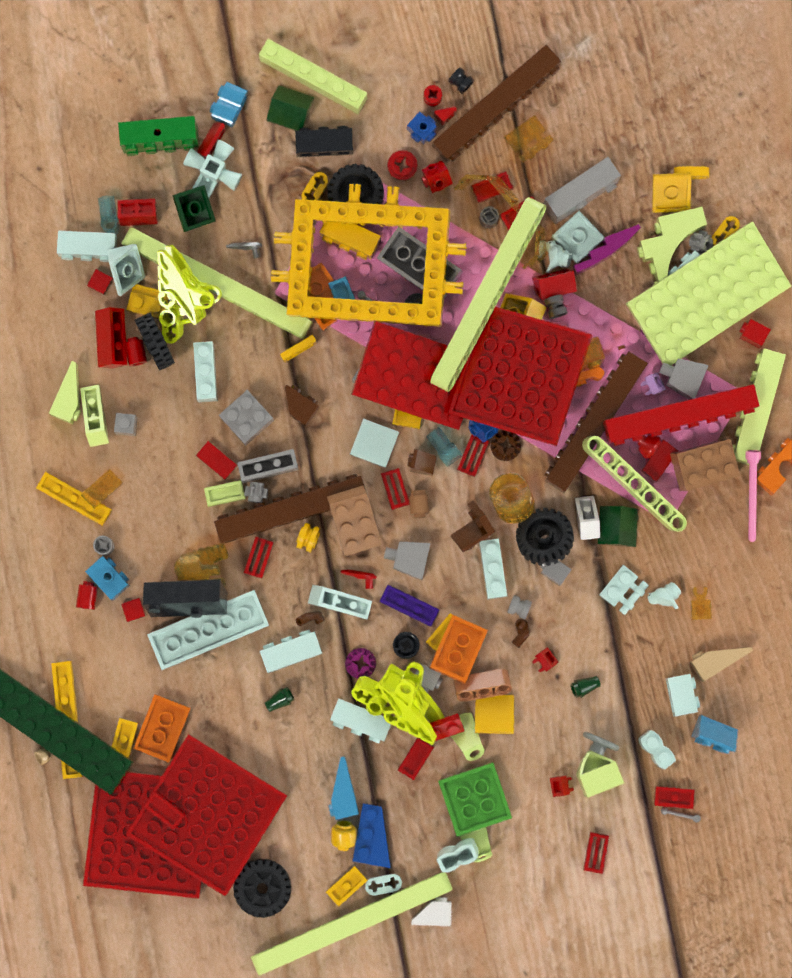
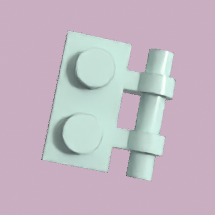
M622 565L599 595L613 607L618 602L622 603L623 606L619 611L625 615L629 610L633 609L634 603L640 596L642 597L645 594V589L649 585L642 581L637 586L634 582L638 576ZM630 588L634 592L627 600L623 595Z

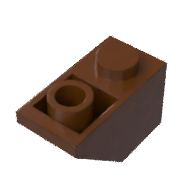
M286 385L285 392L290 416L307 427L319 409L318 401L309 395L306 398L300 394L302 391L298 387Z
M414 449V453L409 454L407 466L411 467L410 472L433 476L437 456Z

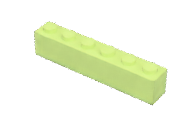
M267 39L259 53L261 62L356 114L360 113L367 100V92L270 39Z
M764 348L761 353L758 352L756 355L755 364H757L756 371L751 373L750 382L755 385L760 407L755 408L754 413L746 415L743 412L740 413L739 418H742L740 426L737 425L734 435L737 437L735 444H732L736 462L749 465L745 459V451H760L786 354Z

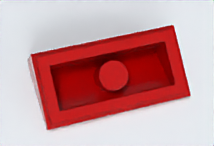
M214 122L197 150L205 159L208 154H213L217 141L221 140L226 131L224 123Z

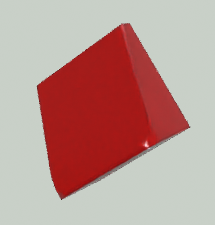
M450 107L436 110L433 116L443 126L457 114V108Z

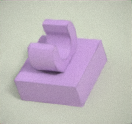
M658 373L645 377L646 381L640 384L641 387L648 385L650 388L645 395H655L666 390Z

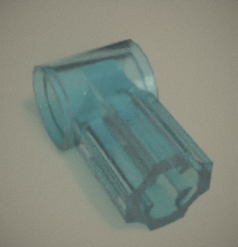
M109 195L98 198L101 217L100 225L104 233L117 234L120 226L117 218L115 197ZM114 222L115 225L113 228H106L107 223Z
M440 427L426 436L446 467H449L463 456L457 446L450 442Z

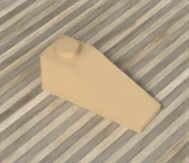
M748 647L707 651L705 653L701 650L692 656L693 660L690 661V664L700 680L704 682L752 652L753 649Z

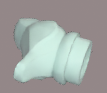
M555 240L547 242L546 251L548 252L550 264L546 272L550 273L557 266L568 268L571 263L572 253L563 250L560 245L555 243Z
M670 582L664 588H658L655 592L648 593L647 598L651 604L672 606L678 609L675 600L679 598L681 590L676 584Z

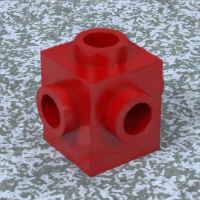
M442 160L421 169L424 176L421 178L425 188L429 187L432 193L439 192L453 184L449 171Z

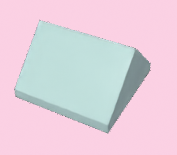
M131 244L108 250L109 265L118 296H122L145 278L137 244Z

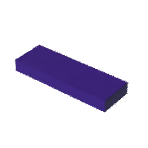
M387 585L379 601L430 627L439 612V609L390 585Z

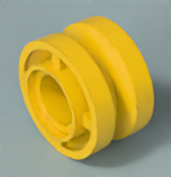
M305 523L297 537L296 548L302 549L306 547V551L311 553L318 542L320 528L315 526L311 529L310 524Z

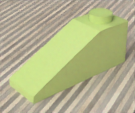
M74 361L69 366L49 412L51 416L70 424L77 421L81 413L79 410L78 364Z
M94 385L80 388L85 433L89 445L93 447L108 444V432L100 386Z

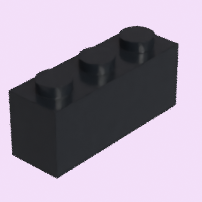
M338 126L337 129L319 127L318 130H310V128L305 127L295 131L297 157L353 155L352 128H348V126Z

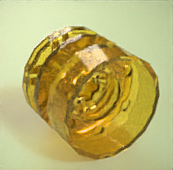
M509 472L498 476L491 483L489 488L490 500L501 520L506 523L516 524L530 517L534 511L535 501L530 487L523 476Z

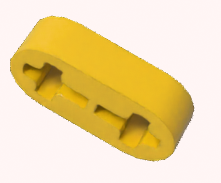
M680 166L673 168L674 174L691 173V180L709 178V167Z
M317 172L311 177L302 192V200H307L305 195H310L312 191H315L313 198L319 201L328 186V178L324 173ZM322 177L324 184H319V186L315 188L317 184L315 179H320Z
M729 216L724 219L711 237L713 246L716 245L717 241L715 237L719 238L724 234V240L739 229L740 222L736 217ZM733 221L735 229L731 228L728 232L725 231L728 226L726 222L730 223Z

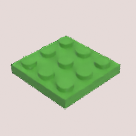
M494 763L438 781L457 837L512 819Z

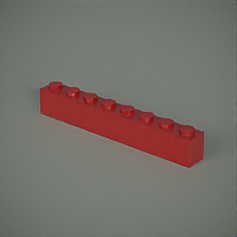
M752 384L603 421V426L608 444L613 443L614 446L625 444V440L632 439L633 442L643 440V436L651 434V437L663 435L662 431L669 430L670 433L680 431L681 426L688 425V428L700 426L699 422L706 421L707 424L717 422L718 417L725 416V419L737 417L736 413L743 412L744 415L754 413L755 408L760 407L755 385Z

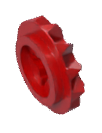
M400 150L390 156L387 167L391 176L397 180L406 181L414 176L418 163L416 157L411 152ZM405 159V165L408 168H404L400 173V167L397 164H401Z

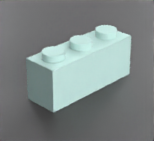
M58 231L57 254L63 260H73L74 257L81 258L80 260L92 261V258L100 259L99 261L109 262L108 250L117 248V236L115 233Z
M212 341L195 342L193 347L197 401H218L214 344Z
M499 539L479 542L487 600L507 597Z
M309 629L300 632V637L292 639V636L281 639L282 643L274 646V643L262 646L264 650H261L260 654L267 673L323 654L315 631L310 632Z
M339 698L330 718L333 721V726L341 729L346 726L351 728V733L358 736L364 733L369 735L368 740L380 743V740L385 741L391 725L385 721L384 716L371 715L366 709Z

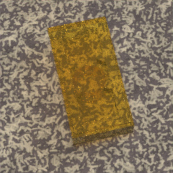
M109 469L88 487L81 496L95 509L118 489L123 482Z

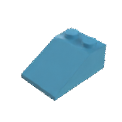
M345 756L340 758L331 798L332 804L328 805L331 817L335 816L336 820L359 814Z

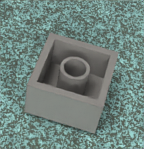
M248 390L219 414L222 421L245 446L274 421L273 417Z

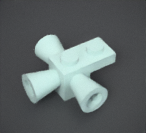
M218 140L213 156L208 154L206 159L191 148L184 160L183 165L200 170V175L193 188L205 185L209 199L219 180L235 191L243 174L225 169L226 164L224 161L234 150L231 145Z

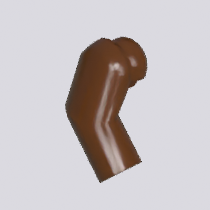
M320 611L307 612L296 618V624L303 626L314 620L318 625L325 618Z
M518 619L515 623L518 635L512 643L517 648H520L530 635L528 623L524 619Z

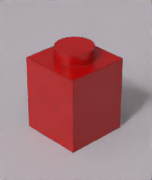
M750 319L747 323L744 322L739 330L742 334L739 338L760 349L771 329Z

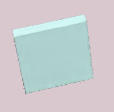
M578 211L551 238L563 250L572 253V260L578 264L588 255L589 251H592L603 241L604 236Z
M363 419L350 455L386 468L399 432Z

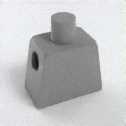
M677 359L674 366L663 362L659 373L669 377L666 386L690 400L696 398L708 365Z
M399 542L398 549L386 547L384 559L395 561L393 569L422 580L430 543Z

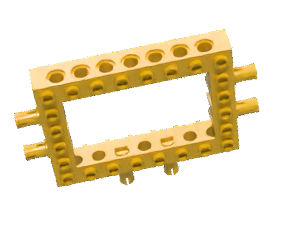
M349 184V198L346 202L295 199L292 233L277 231L274 233L275 237H279L274 238V244H291L292 246L289 271H271L273 275L271 276V282H287L289 284L287 315L290 317L363 322L377 321L380 323L442 327L444 295L446 293L463 295V289L460 288H464V282L446 281L447 256L449 254L466 256V250H458L466 249V243H449L450 210L446 208L400 206L398 204L400 188L395 186L394 190L392 186H387V203L384 205L361 203V185ZM313 221H322L323 223H327V221L341 222L342 224L359 223L362 226H365V224H377L380 227L385 225L398 226L399 228H403V226L417 227L418 229L428 228L422 304L308 297L311 292V287L309 286L311 281L310 272L313 269L311 267L312 253H314L312 248L314 242L313 234H315Z

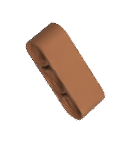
M505 669L469 674L465 684L457 680L453 682L456 698L462 702L505 695L512 690L509 673Z

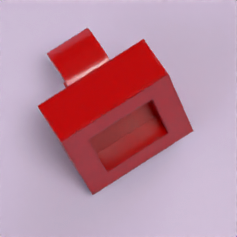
M548 647L538 653L532 661L533 664L540 662L542 665L538 670L539 672L544 670L547 672L559 663Z
M566 775L550 778L553 797L570 795V792L574 791V788H569L568 781L572 780L571 777Z

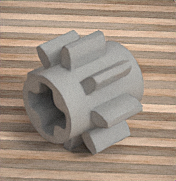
M699 230V233L691 235L689 245L691 250L701 255L713 246V240L708 232Z
M250 482V487L245 486L244 495L248 496L249 502L262 503L263 498L267 499L268 489H264V483Z

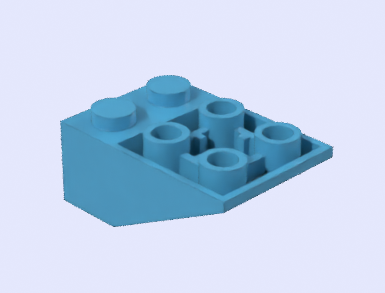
M699 715L691 737L695 738V743L709 747L713 745V750L729 754V752L736 751L738 729Z

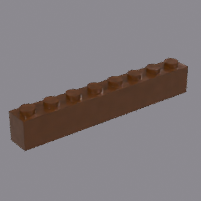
M546 44L432 142V147L446 163L450 160L455 161L461 155L460 152L464 148L469 149L475 143L474 140L479 135L483 137L490 130L489 127L493 123L495 125L504 118L502 115L507 111L509 113L518 106L517 103L521 99L526 100L532 94L531 91L535 87L540 88L546 82L545 79L549 75L554 76L560 70L561 60Z
M630 351L626 355L622 353L617 361L619 367L616 371L611 370L606 378L609 381L606 387L601 386L596 394L599 398L595 403L591 401L586 409L588 415L585 419L580 418L575 426L578 428L575 435H569L565 442L568 446L564 451L560 449L555 457L557 463L554 467L550 465L544 474L547 477L545 482L562 493L566 492L589 456L582 446L584 439L589 436H602L605 431L603 421L612 419L648 364ZM591 440L589 443L592 450L597 444L596 441Z
M357 474L347 476L346 480L342 482L338 480L330 481L327 483L328 486L323 488L318 485L309 488L310 492L302 494V491L292 493L291 497L287 499L283 497L275 498L272 500L273 503L265 505V502L254 505L255 509L247 511V508L237 510L235 511L236 514L232 516L228 514L220 515L217 517L218 520L214 521L220 543L225 544L329 512L331 509L327 496L363 486L362 477H357Z

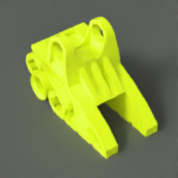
M167 245L165 250L157 251V262L159 265L158 299L161 306L166 308L160 313L159 321L162 324V335L165 341L172 344L183 336L184 324L192 323L196 325L206 317L205 309L221 299L222 293L217 286L200 282L193 275L191 268L175 246ZM213 289L217 292V299H214L213 294L209 290ZM166 295H167L168 299L170 300L169 303L166 302L167 300H164V297H165Z
M416 662L409 663L405 671L390 664L379 682L366 676L359 677L352 689L351 694L353 698L365 704L368 713L374 716L383 713L386 722L393 726L396 725L397 728L405 732L408 731L409 734L417 738L420 737L421 740L431 745L434 744L437 735L429 722L445 718L432 697L421 687L424 668ZM410 668L418 669L419 674H413Z

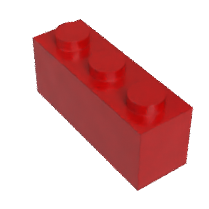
M108 307L96 310L98 368L113 369L126 366L127 348L124 308Z

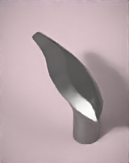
M242 242L226 245V248L242 249L245 251L252 249L254 259L261 257L259 249L262 247L261 243Z

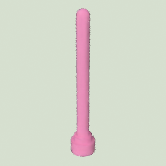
M747 450L745 451V459L749 463L748 539L750 542H754L756 540L757 463L761 459V451Z

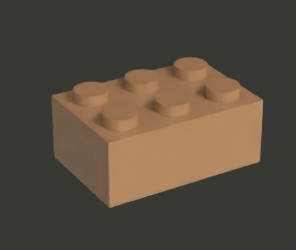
M721 439L670 454L680 491H689L740 476L731 439Z
M364 485L327 496L345 556L382 545Z

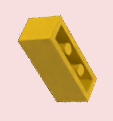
M327 221V223H323L319 232L322 237L321 240L329 244L334 242L339 245L340 249L346 252L350 250L356 252V256L363 260L367 258L372 260L381 241L380 235L356 224Z

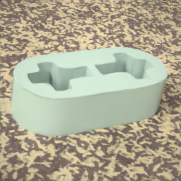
M397 874L372 877L366 882L365 889L370 895L391 893L401 888L402 880ZM391 877L399 881L396 884V888H392L391 885L385 886L384 883L390 882ZM371 881H375L376 884H383L382 887L377 888L376 892H373V889L368 887L371 885Z

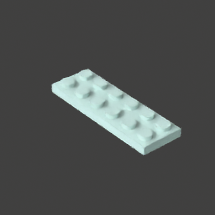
M253 590L227 601V614L202 615L200 618L190 616L147 635L161 670H164L269 626L256 592Z

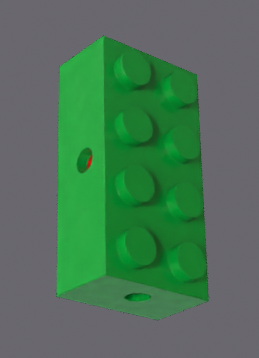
M195 116L118 122L120 146L123 153L128 156H136L140 152L156 154L157 151L163 150L167 153L176 152V149L189 151L191 148L195 150V148L199 147L198 126Z

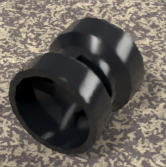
M460 67L451 75L448 82L451 85L457 86V90L463 94L473 84L474 79L471 76H466L465 71Z

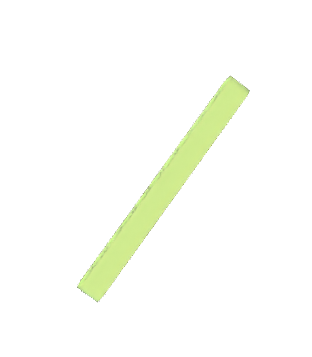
M527 197L435 369L431 378V384L447 392L453 388L546 211L545 204L530 197Z
M132 227L129 228L121 243L123 246L137 244L139 255L158 264L157 251L165 250V246H167ZM181 253L191 268L193 275L200 282L217 286L221 290L222 298L301 339L306 337L313 323L311 320L303 317L288 316L287 307ZM209 290L210 292L218 295L215 290Z
M441 872L252 956L251 960L258 976L441 896L453 890L446 872Z

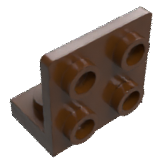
M474 500L467 504L471 510L468 514L473 521L451 535V538L462 552L473 549L476 544L488 539L491 534L495 533L487 516Z

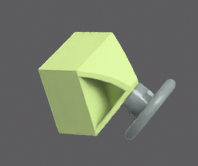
M584 732L583 736L593 741V745L591 744L589 748L590 751L584 755L576 773L584 796L591 797L624 784L616 761L603 756L606 748L618 751L619 746L594 734Z

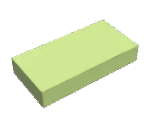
M241 480L204 488L208 507L245 499Z

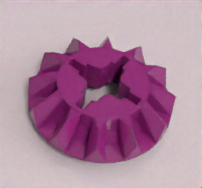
M365 648L354 649L346 658V670L352 677L357 679L362 676L369 677L376 668V659L372 652ZM364 655L363 661L369 664V666H362L360 672H358V665L352 661H359L361 656Z

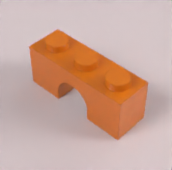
M787 438L780 445L782 450L779 453L774 452L768 459L770 463L766 467L762 465L757 471V484L770 495H773L786 481L780 474L779 466L783 461L792 464V438L791 440Z

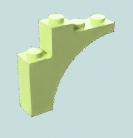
M703 207L658 217L656 223H654L656 234L660 236L640 241L637 253L639 258L643 259V262L651 261L649 269L650 273L655 276L656 281L653 282L654 285L668 276L672 255L679 244L694 232L705 229L707 226Z

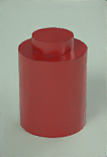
M138 337L128 338L126 348L129 366L146 364L148 361L143 340Z
M83 581V585L79 584L76 608L95 610L98 587L94 586V582Z

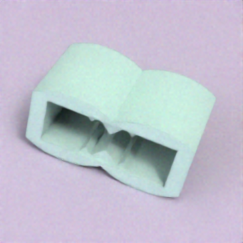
M648 730L638 738L640 746L647 753H650L653 762L659 768L666 769L676 761L673 752L666 746H663V741L656 732Z
M465 838L459 841L456 846L450 845L442 848L438 852L437 862L442 872H451L457 869L459 865L474 862L478 858L479 849L473 838Z

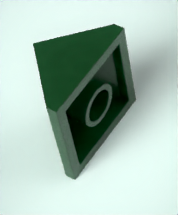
M278 85L271 98L266 121L299 131L300 128L305 126L314 97Z
M205 185L172 195L184 232L216 222Z
M600 506V538H598L597 544L636 547L638 509L625 506Z

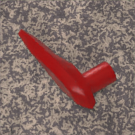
M350 569L340 570V573L353 576L357 579H365V589H373V579L377 578L375 574Z

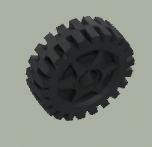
M362 164L346 165L344 168L338 169V172H335L332 179H330L328 186L329 201H348L349 184L361 185V203L382 204L384 188L378 174L370 167L367 168Z
M151 313L135 319L134 321L143 337L142 339L159 371L174 364V359L167 347L166 341Z
M543 508V511L535 509L536 513L529 512V516H524L522 518L523 522L520 521L518 524L519 528L516 529L518 548L527 561L530 560L533 564H536V562L539 566H543V563H546V566H550L551 562L557 564L558 559H561V561L565 559V554L569 555L570 549L573 547L574 534L571 523L562 512H556L553 508L548 511V508ZM544 535H549L545 539L541 538Z
M268 859L253 860L244 866L234 882V897L240 908L249 915L261 918L273 916L280 912L289 901L291 895L289 875L275 861ZM259 883L267 885L268 891L266 893L258 892L257 885Z

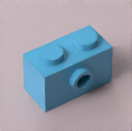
M102 556L85 572L108 598L114 601L130 586L127 583L130 579L122 571L119 573L114 568L117 565L110 557L106 559Z

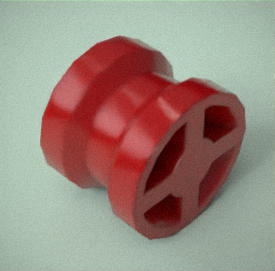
M436 85L428 86L424 90L423 98L425 104L430 107L438 106L442 101L441 88Z

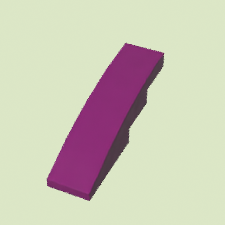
M640 224L604 237L602 241L604 246L589 251V260L574 265L573 271L575 276L594 268L614 255L639 232Z

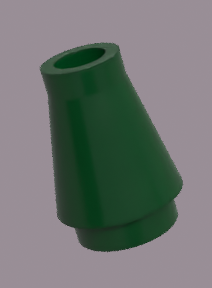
M597 676L577 679L570 684L575 698H582L601 686Z
M288 687L280 688L265 702V706L269 712H272L273 710L291 705V702L295 699Z

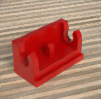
M155 198L117 200L120 226L158 225Z
M567 268L532 277L535 294L540 296L541 300L577 291L574 271Z

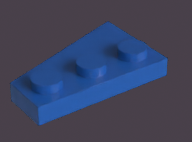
M363 803L353 862L391 868L382 807Z

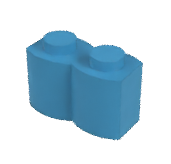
M226 82L225 86L221 85L217 94L220 97L217 103L213 102L210 113H212L211 117L213 120L233 128L246 101L248 91Z

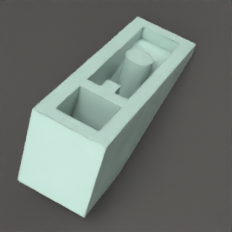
M312 585L308 604L368 619L372 601L323 586Z

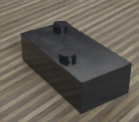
M220 579L145 582L143 584V606L150 617L191 616L193 618H200L202 615L227 614L228 592Z

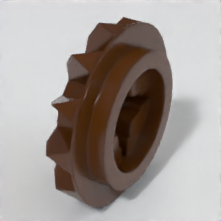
M500 431L491 440L492 454L501 461L513 460L520 453L521 441L514 433ZM506 438H508V444L514 448H508L504 454L503 447L497 444L504 443Z

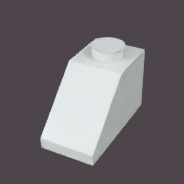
M594 496L575 498L581 540L600 538V522Z
M436 897V900H431L411 919V925L451 926L452 902L447 901V897Z

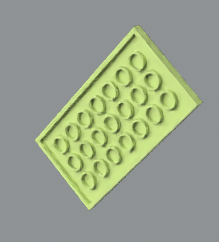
M750 222L627 302L626 305L662 364L664 362L673 365L677 359H682L790 288L791 284L755 224Z

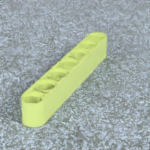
M589 436L584 439L582 443L584 451L667 529L680 532L686 528V518L605 441L598 436ZM591 440H595L597 443L594 450L589 446ZM605 453H609L611 457L608 463L603 459ZM619 466H623L624 468V474L622 476H619L617 473V469ZM633 479H636L638 481V486L636 489H633L631 487V482ZM647 492H650L652 495V499L649 502L645 500ZM661 505H664L666 509L663 515L659 513ZM675 518H678L679 525L675 528L672 522Z

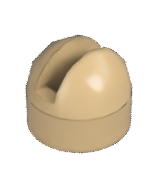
M45 748L34 752V756L41 766L46 764L51 758V754Z

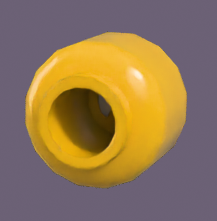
M338 821L331 829L332 845L337 847L339 851L349 850V848L356 844V827L349 821Z

